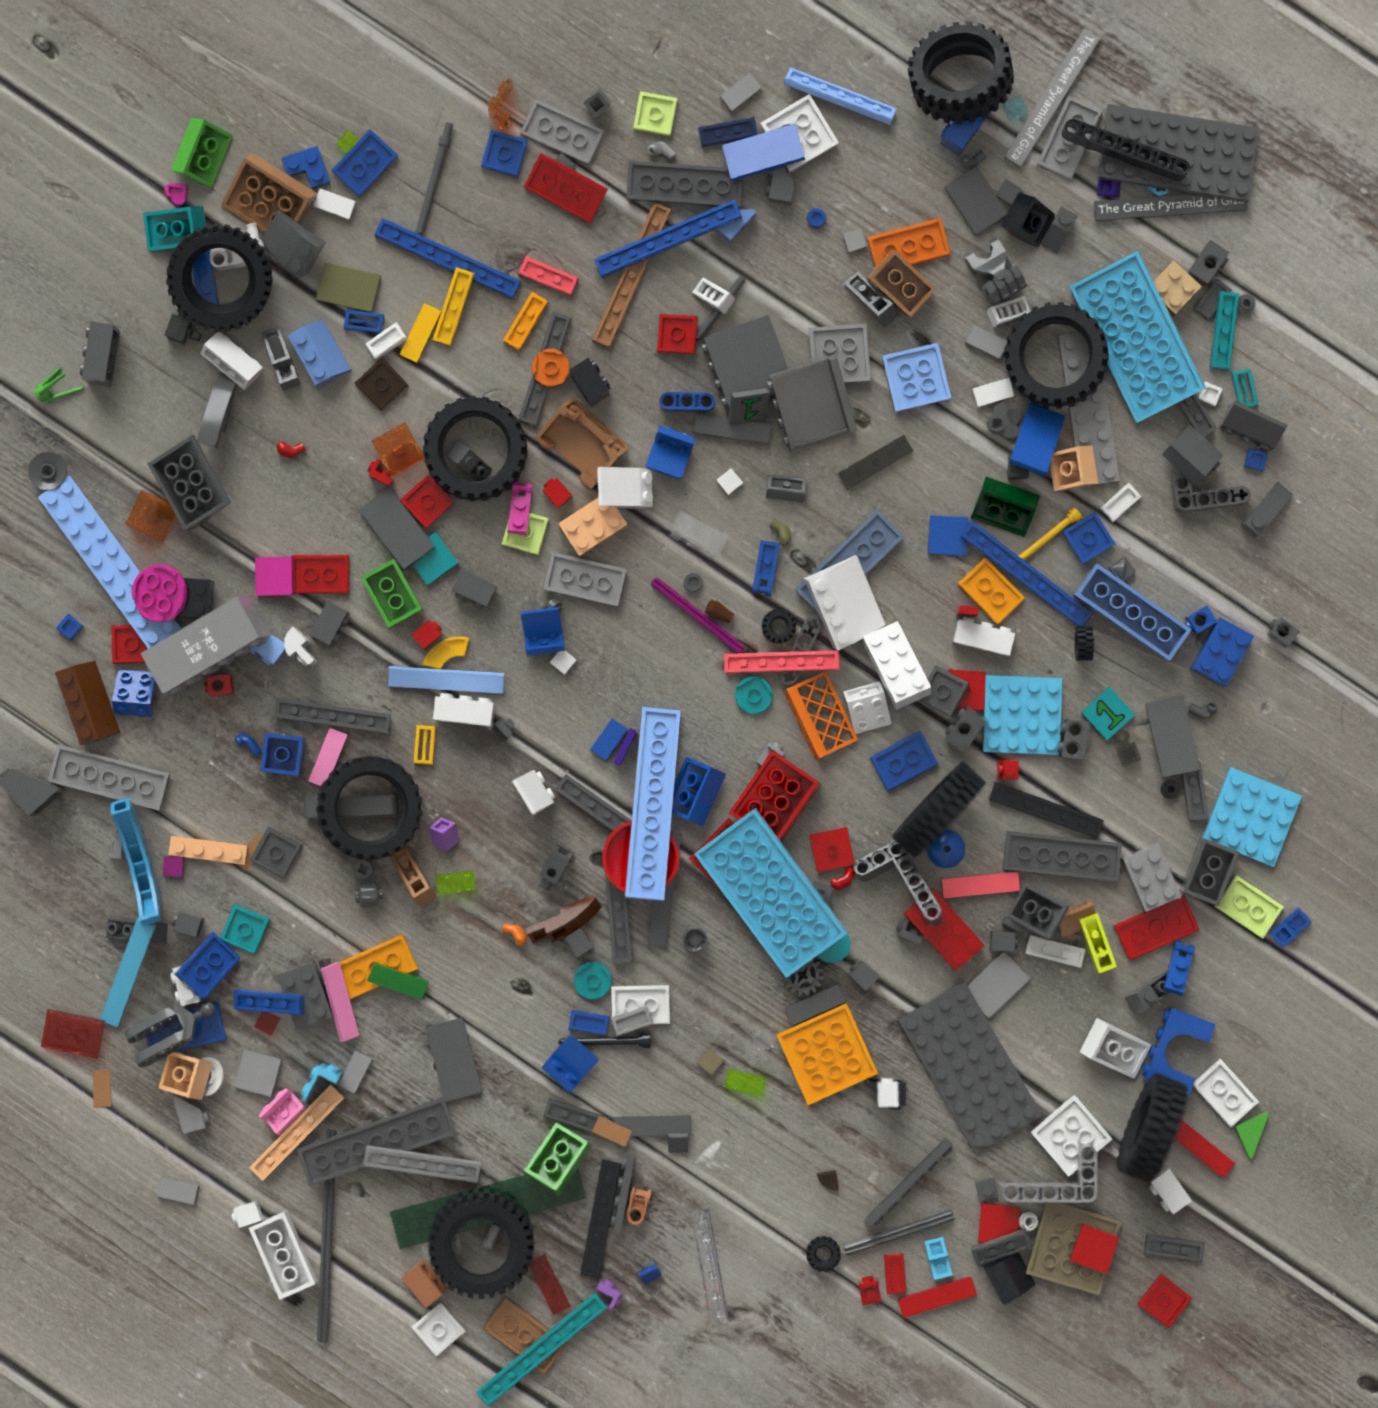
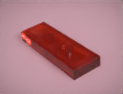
M543 1254L533 1259L529 1268L553 1315L570 1307L571 1305L546 1255Z

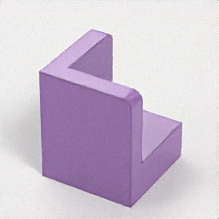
M441 817L429 827L434 847L448 851L459 842L456 823Z

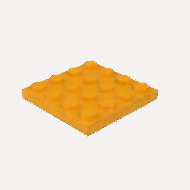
M847 1003L776 1034L808 1105L878 1074Z

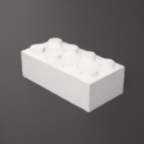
M898 621L863 636V645L896 710L931 695V686Z
M287 1210L258 1222L249 1228L279 1300L317 1283L316 1275Z

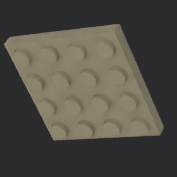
M1045 1202L1027 1264L1026 1274L1100 1295L1106 1274L1072 1262L1069 1259L1082 1223L1117 1236L1121 1220L1060 1202Z

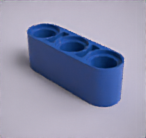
M666 392L661 395L659 403L661 409L667 412H709L714 408L715 399L710 393ZM666 397H670L673 400L671 406L667 407L663 404V400ZM690 398L693 403L691 406L685 407L682 404V400ZM709 398L712 404L709 407H704L701 404V400Z

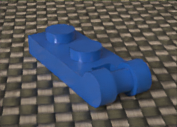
M761 540L752 593L758 594L759 592L765 593V596H771L780 543ZM760 579L767 580V586L759 585Z
M1175 941L1163 990L1182 996L1195 946L1190 944L1187 946L1182 944L1181 941ZM1181 951L1186 953L1185 957L1180 956L1179 952Z

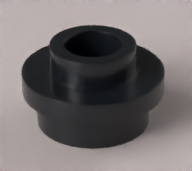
M1167 780L1161 785L1160 791L1163 797L1174 799L1179 795L1180 787L1176 781ZM1169 786H1172L1174 788V791L1172 793H1169L1167 791V788Z

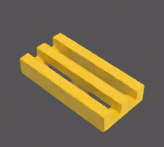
M416 725L415 764L433 765L436 726ZM420 729H424L422 760H418ZM428 730H431L430 754L428 761L426 760Z

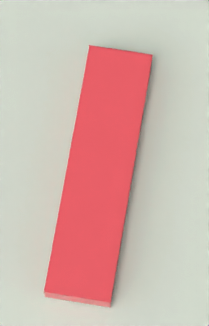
M1018 872L941 879L943 898L1020 891Z

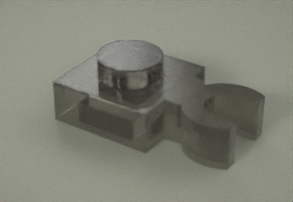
M1127 730L1123 731L1125 734L1123 740L1119 739L1118 734L1114 735L1115 741L1121 746L1116 748L1123 767L1141 760L1135 742L1129 744L1130 735Z

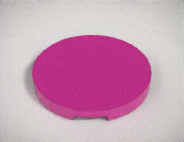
M155 564L147 567L137 575L132 587V599L139 613L144 618L153 622H166L177 617L184 609L187 601V586L183 576L175 568L169 565Z

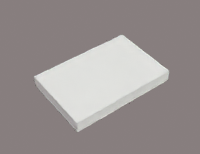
M669 985L611 986L612 1017L648 1006L653 1024H670Z
M1220 1058L1198 1077L1193 1084V1087L1230 1128L1259 1103Z

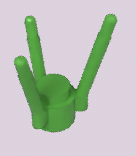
M58 367L42 383L37 385L33 392L41 403L45 400L47 403H50L55 399L84 390V387L81 386L51 396L54 393L51 387L66 376L65 373H62L48 383L61 371V368Z

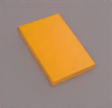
M986 557L958 583L960 588L997 625L1025 599Z

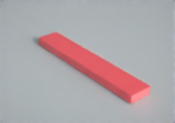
M839 650L724 654L725 674L840 670Z

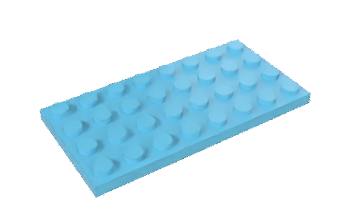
M1139 251L1070 286L1082 311L1083 309L1086 310L1089 316L1095 318L1100 328L1104 331L1109 353L1108 366L1136 423L1206 389Z
M756 808L694 853L786 978L848 933Z

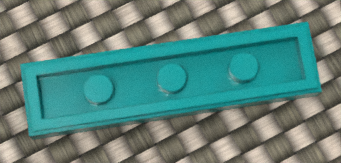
M1219 291L1210 368L1230 370L1239 293Z

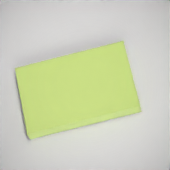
M1237 875L1233 877L1225 889L1220 905L1214 906L1261 939L1265 937L1284 908Z

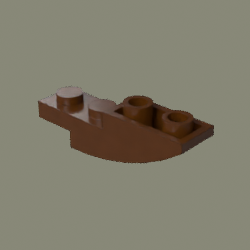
M595 894L577 902L569 903L559 908L560 915L525 928L526 934L533 944L547 938L554 943L585 925L601 909V904Z

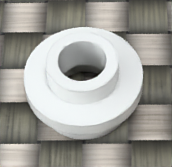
M1024 1212L1019 1217L1021 1229L1025 1228L1026 1231H1032L1036 1228L1038 1220L1034 1213ZM1029 1218V1223L1025 1224L1026 1219Z

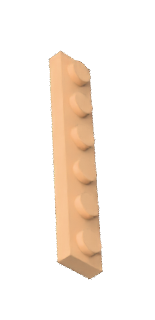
M331 1084L249 1168L264 1181L345 1097Z

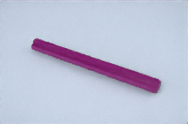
M656 577L652 581L651 586L737 654L745 649L741 642Z

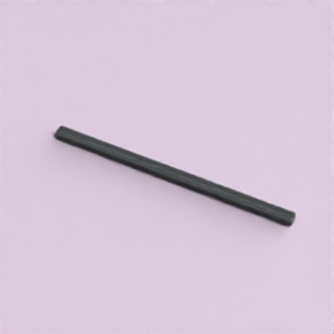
M328 1129L326 1131V1138L337 1135L335 1129ZM335 1177L324 1181L317 1328L318 1342H327Z

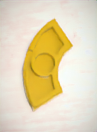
M452 637L441 641L428 652L422 665L442 669L449 659L457 656L465 657L470 638Z

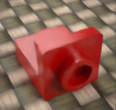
M376 459L375 462L372 461L367 470L370 472L368 476L391 488L394 482L390 478L391 474L382 469L378 472L382 461Z
M867 1276L863 1277L862 1281H858L862 1305L881 1302L877 1278Z

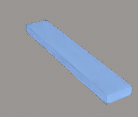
M793 68L789 69L784 81L785 85L889 125L896 112L894 107Z
M389 666L388 686L503 693L504 673Z

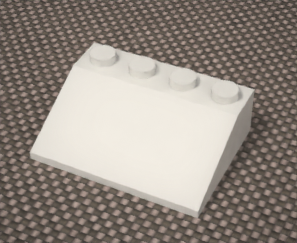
M857 555L804 578L832 647L837 651L863 639V636L885 626Z

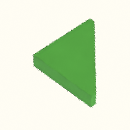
M1267 1111L1234 1126L1249 1159L1253 1158L1269 1116Z

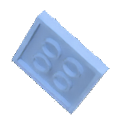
M938 343L882 356L895 412L951 399Z

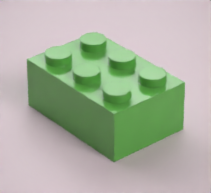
M395 559L360 577L389 629L424 611Z
M555 1123L524 1172L527 1177L560 1196L591 1147L586 1140L560 1124Z

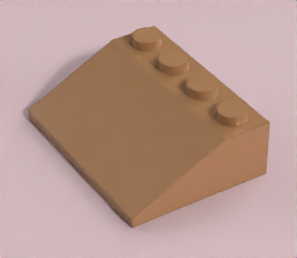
M252 153L244 158L221 206L249 224L256 223L257 228L266 233L278 210L300 224L309 211L317 193Z

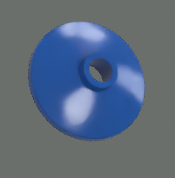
M945 830L927 847V854L935 865L942 868H951L963 859L965 844L959 834L952 830ZM945 845H948L950 847V851L948 853H945L943 851V847Z

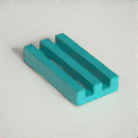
M1251 368L1232 372L1231 376L1237 402L1243 404L1237 375H1239L1245 406L1250 408L1259 406ZM1246 373L1253 403L1249 402L1244 374Z

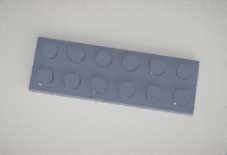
M877 509L810 575L857 555L863 572L866 575L904 536ZM804 580L795 590L818 613Z

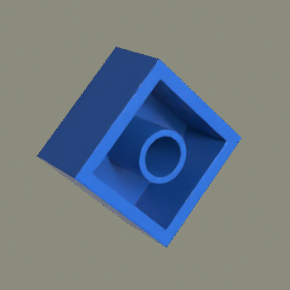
M265 733L260 771L301 776L306 738Z

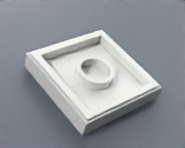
M439 1302L411 1327L436 1357L466 1332L442 1302Z

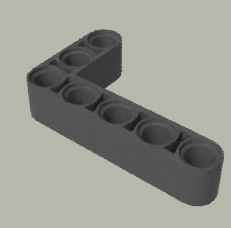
M896 841L855 862L854 871L857 878L862 882H867L896 867L926 922L931 926H938L942 923L943 915L938 903L909 853ZM895 850H902L898 855L893 854ZM879 859H885L881 864L876 863ZM905 865L911 866L908 870H902ZM862 868H868L865 873L859 872ZM913 881H920L916 886L911 885ZM924 896L929 897L925 902L920 901ZM932 912L938 913L936 917H929Z

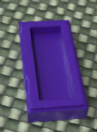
M629 729L613 763L619 766L622 764L637 734L636 730Z

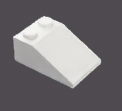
M598 467L599 506L627 509L653 507L651 470L647 468Z
M532 770L512 781L532 815L555 803L553 801L555 795L550 788H545L543 784L545 779L540 771L536 773L535 770Z
M1096 1018L1080 1053L1135 1079L1151 1044Z

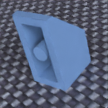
M753 209L740 210L742 219L718 228L716 231L731 243L756 216V211Z

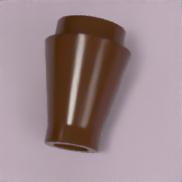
M712 599L709 601L704 612L708 614V617L730 623L734 616V613L718 600L714 601Z

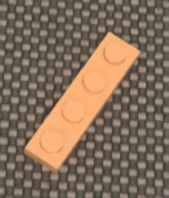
M171 836L168 855L246 865L248 846Z

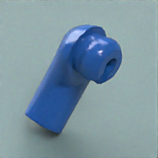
M239 733L234 739L239 746L245 743L254 756L262 751L256 741L245 733Z

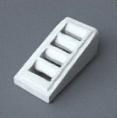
M705 278L701 279L692 292L695 296L723 314L728 311L735 301V298L728 291ZM706 286H709L704 292V294H701L703 290L706 288Z
M1025 296L991 306L987 310L993 328L1017 320L1024 313L1028 314L1031 312ZM1017 303H1019L1020 306H1021V309H1022V312H1021V313H1020V311H1019V309H1018ZM1011 305H1012V308H1013V310H1014L1015 315H1013V313H1012V311H1011V308H1010ZM1003 308L1006 311L1007 317L1004 315Z

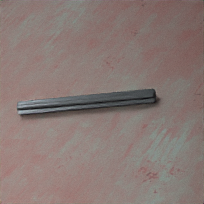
M948 1210L844 1245L846 1255H851L953 1221L955 1219L952 1210Z

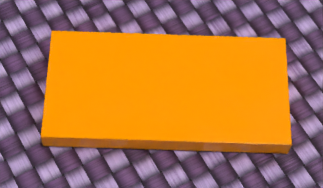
M403 934L340 962L350 1000L380 987V985L368 982L374 962L408 974L418 969Z

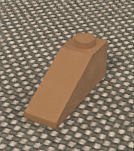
M407 846L390 856L412 897L420 907L437 897Z

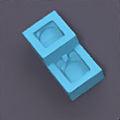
M943 1237L924 1241L934 1281L953 1276Z

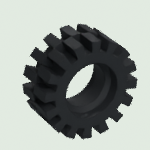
M781 608L769 611L762 621L763 635L772 643L781 644L787 642L796 631L794 616L789 611ZM775 619L785 621L786 630L783 633L778 634L772 630L771 624Z
M1076 626L1074 648L1076 661L1093 660L1094 632L1092 626Z
M822 1235V1237L817 1236L814 1240L810 1241V1244L807 1246L806 1257L809 1265L814 1270L828 1272L829 1270L832 1271L835 1266H838L839 1260H841V1250L835 1240ZM824 1246L830 1249L831 1256L827 1261H820L816 1257L818 1248Z

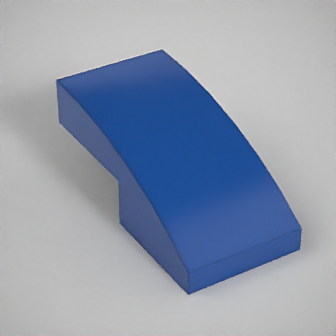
M1298 907L1270 932V935L1283 948L1296 938L1297 934L1311 924L1312 921Z

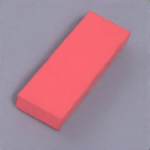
M525 256L518 275L569 296H572L578 281V277Z

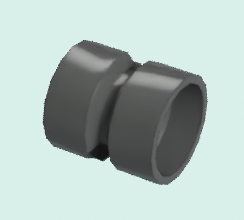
M691 927L685 931L683 944L687 950L700 952L707 945L708 938L706 932L700 927Z

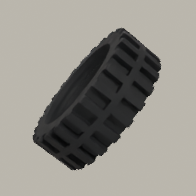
M966 21L965 25H959V22H954L953 26L946 27V25L940 26L941 30L929 32L927 39L922 38L919 41V48L914 47L912 50L913 57H909L908 75L917 106L919 108L922 107L924 114L928 115L931 113L932 119L938 121L941 118L947 124H950V121L963 124V121L970 120V123L976 122L975 118L982 116L984 119L988 117V112L991 110L996 112L999 109L998 104H1004L1007 101L1006 93L1011 94L1012 84L1014 83L1011 55L1007 42L1004 43L1002 35L998 34L996 36L995 30L991 27L988 30L985 29L984 24L978 23L977 26H974L972 22ZM977 55L989 60L993 64V70L990 75L979 85L967 90L946 91L933 86L929 82V77L934 69L945 60L955 56Z
M1049 302L1045 303V306L1041 308L1033 307L1032 312L1024 313L1021 315V320L1018 323H1014L1011 334L1008 333L1004 360L1012 384L1022 397L1028 398L1035 405H1042L1043 408L1056 407V409H1062L1063 406L1069 405L1070 408L1079 401H1086L1087 396L1097 391V387L1099 384H1102L1104 374L1108 369V345L1104 331L1098 325V321L1089 316L1086 310L1077 309V305L1074 304L1067 306L1064 305V302H1058V305H1051ZM1063 324L1076 329L1084 337L1089 348V362L1085 372L1077 381L1065 387L1053 388L1038 383L1031 377L1025 366L1024 351L1028 340L1037 330L1047 325Z
M469 396L466 399L458 398L456 402L444 405L445 408L440 412L437 411L433 421L429 422L427 433L424 434L423 453L425 463L436 483L447 493L456 496V498L461 500L467 499L475 502V500L488 501L489 498H497L504 491L510 490L513 483L519 480L520 474L525 468L528 453L526 437L517 417L513 415L509 408L501 405L500 402L489 400L488 397L483 396L482 398H476L475 396ZM469 417H482L493 421L502 429L508 443V454L503 467L494 476L482 481H469L458 477L449 469L444 459L443 444L448 431L457 422Z
M364 756L350 759L329 773L328 778L323 781L321 791L317 796L318 806L316 807V813H318V824L323 830V835L331 842L330 844L334 848L353 858L378 860L394 855L397 851L404 849L410 840L412 841L415 837L416 829H419L421 824L419 821L420 817L423 816V810H421L423 800L419 795L418 784H415L412 779L413 776L403 769L404 767L392 762L390 759L378 756ZM365 775L379 776L389 781L398 791L402 803L401 818L395 829L387 836L373 841L360 840L350 835L341 825L337 814V802L343 788L353 779Z

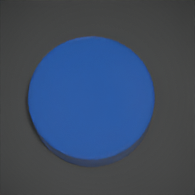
M819 208L812 209L807 215V222L812 228H821L826 222V214Z

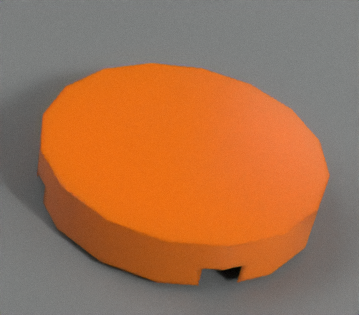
M545 349L537 354L533 360L532 373L536 381L543 386L557 387L563 384L569 376L570 363L567 357L559 350Z

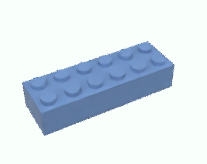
M1095 564L1073 594L1075 599L1165 662L1172 659L1192 630L1099 564Z

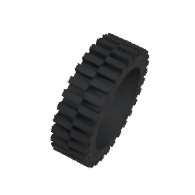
M214 224L211 227L206 225L199 230L198 228L193 233L185 236L174 250L166 273V285L169 287L168 294L172 297V304L178 307L177 311L179 314L183 313L185 315L184 319L188 322L190 320L193 321V325L199 327V325L203 326L204 330L207 331L211 328L214 329V332H220L221 329H225V332L231 331V328L237 330L243 324H249L264 309L272 288V266H270V259L268 255L266 256L263 246L260 247L259 241L256 238H251V234L247 231L244 233L240 231L241 228L236 227L234 229L230 227L231 225L227 224L225 226ZM224 248L231 250L244 260L248 268V287L245 293L232 303L214 304L208 302L194 288L192 282L193 265L201 254L210 249Z
M964 761L960 762L910 813L894 832L892 838L915 859L953 823L982 790L986 781Z
M1154 1073L1148 1079L1147 1084L1143 1087V1091L1139 1094V1099L1136 1100L1131 1117L1127 1122V1128L1123 1133L1124 1137L1121 1140L1117 1157V1170L1147 1183L1155 1179L1159 1170L1162 1169L1163 1163L1168 1157V1152L1171 1151L1172 1144L1175 1142L1176 1133L1180 1129L1179 1125L1183 1119L1182 1115L1185 1112L1188 1096L1186 1084L1159 1073Z
M479 1188L473 1189L472 1194H469L467 1190L463 1191L462 1197H459L458 1194L453 1196L452 1202L448 1200L444 1203V1208L438 1210L437 1217H434L430 1228L428 1252L429 1256H431V1266L435 1267L434 1272L436 1276H441L440 1281L443 1284L448 1282L450 1290L453 1291L454 1288H457V1294L463 1295L464 1292H468V1298H473L474 1294H479L478 1299H484V1294H489V1298H493L497 1291L500 1295L505 1294V1288L508 1287L511 1290L514 1288V1282L520 1283L522 1274L526 1275L528 1265L530 1266L532 1262L534 1236L533 1228L530 1226V1219L528 1216H525L523 1207H518V1202L515 1199L511 1202L509 1195L505 1194L502 1197L500 1196V1191L495 1190L494 1194L489 1193L490 1189L484 1188V1193H479ZM477 1219H485L497 1223L505 1230L510 1241V1252L505 1263L497 1270L486 1274H476L462 1268L456 1261L452 1251V1242L456 1232L464 1224Z

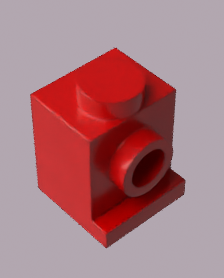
M997 760V780H1018L1019 761Z

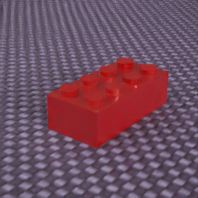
M931 887L930 891L943 915L941 924L938 926L929 925L916 902L903 914L945 961L957 971L985 945L937 891ZM924 896L920 901L925 902L929 897ZM932 912L929 917H936L938 913Z

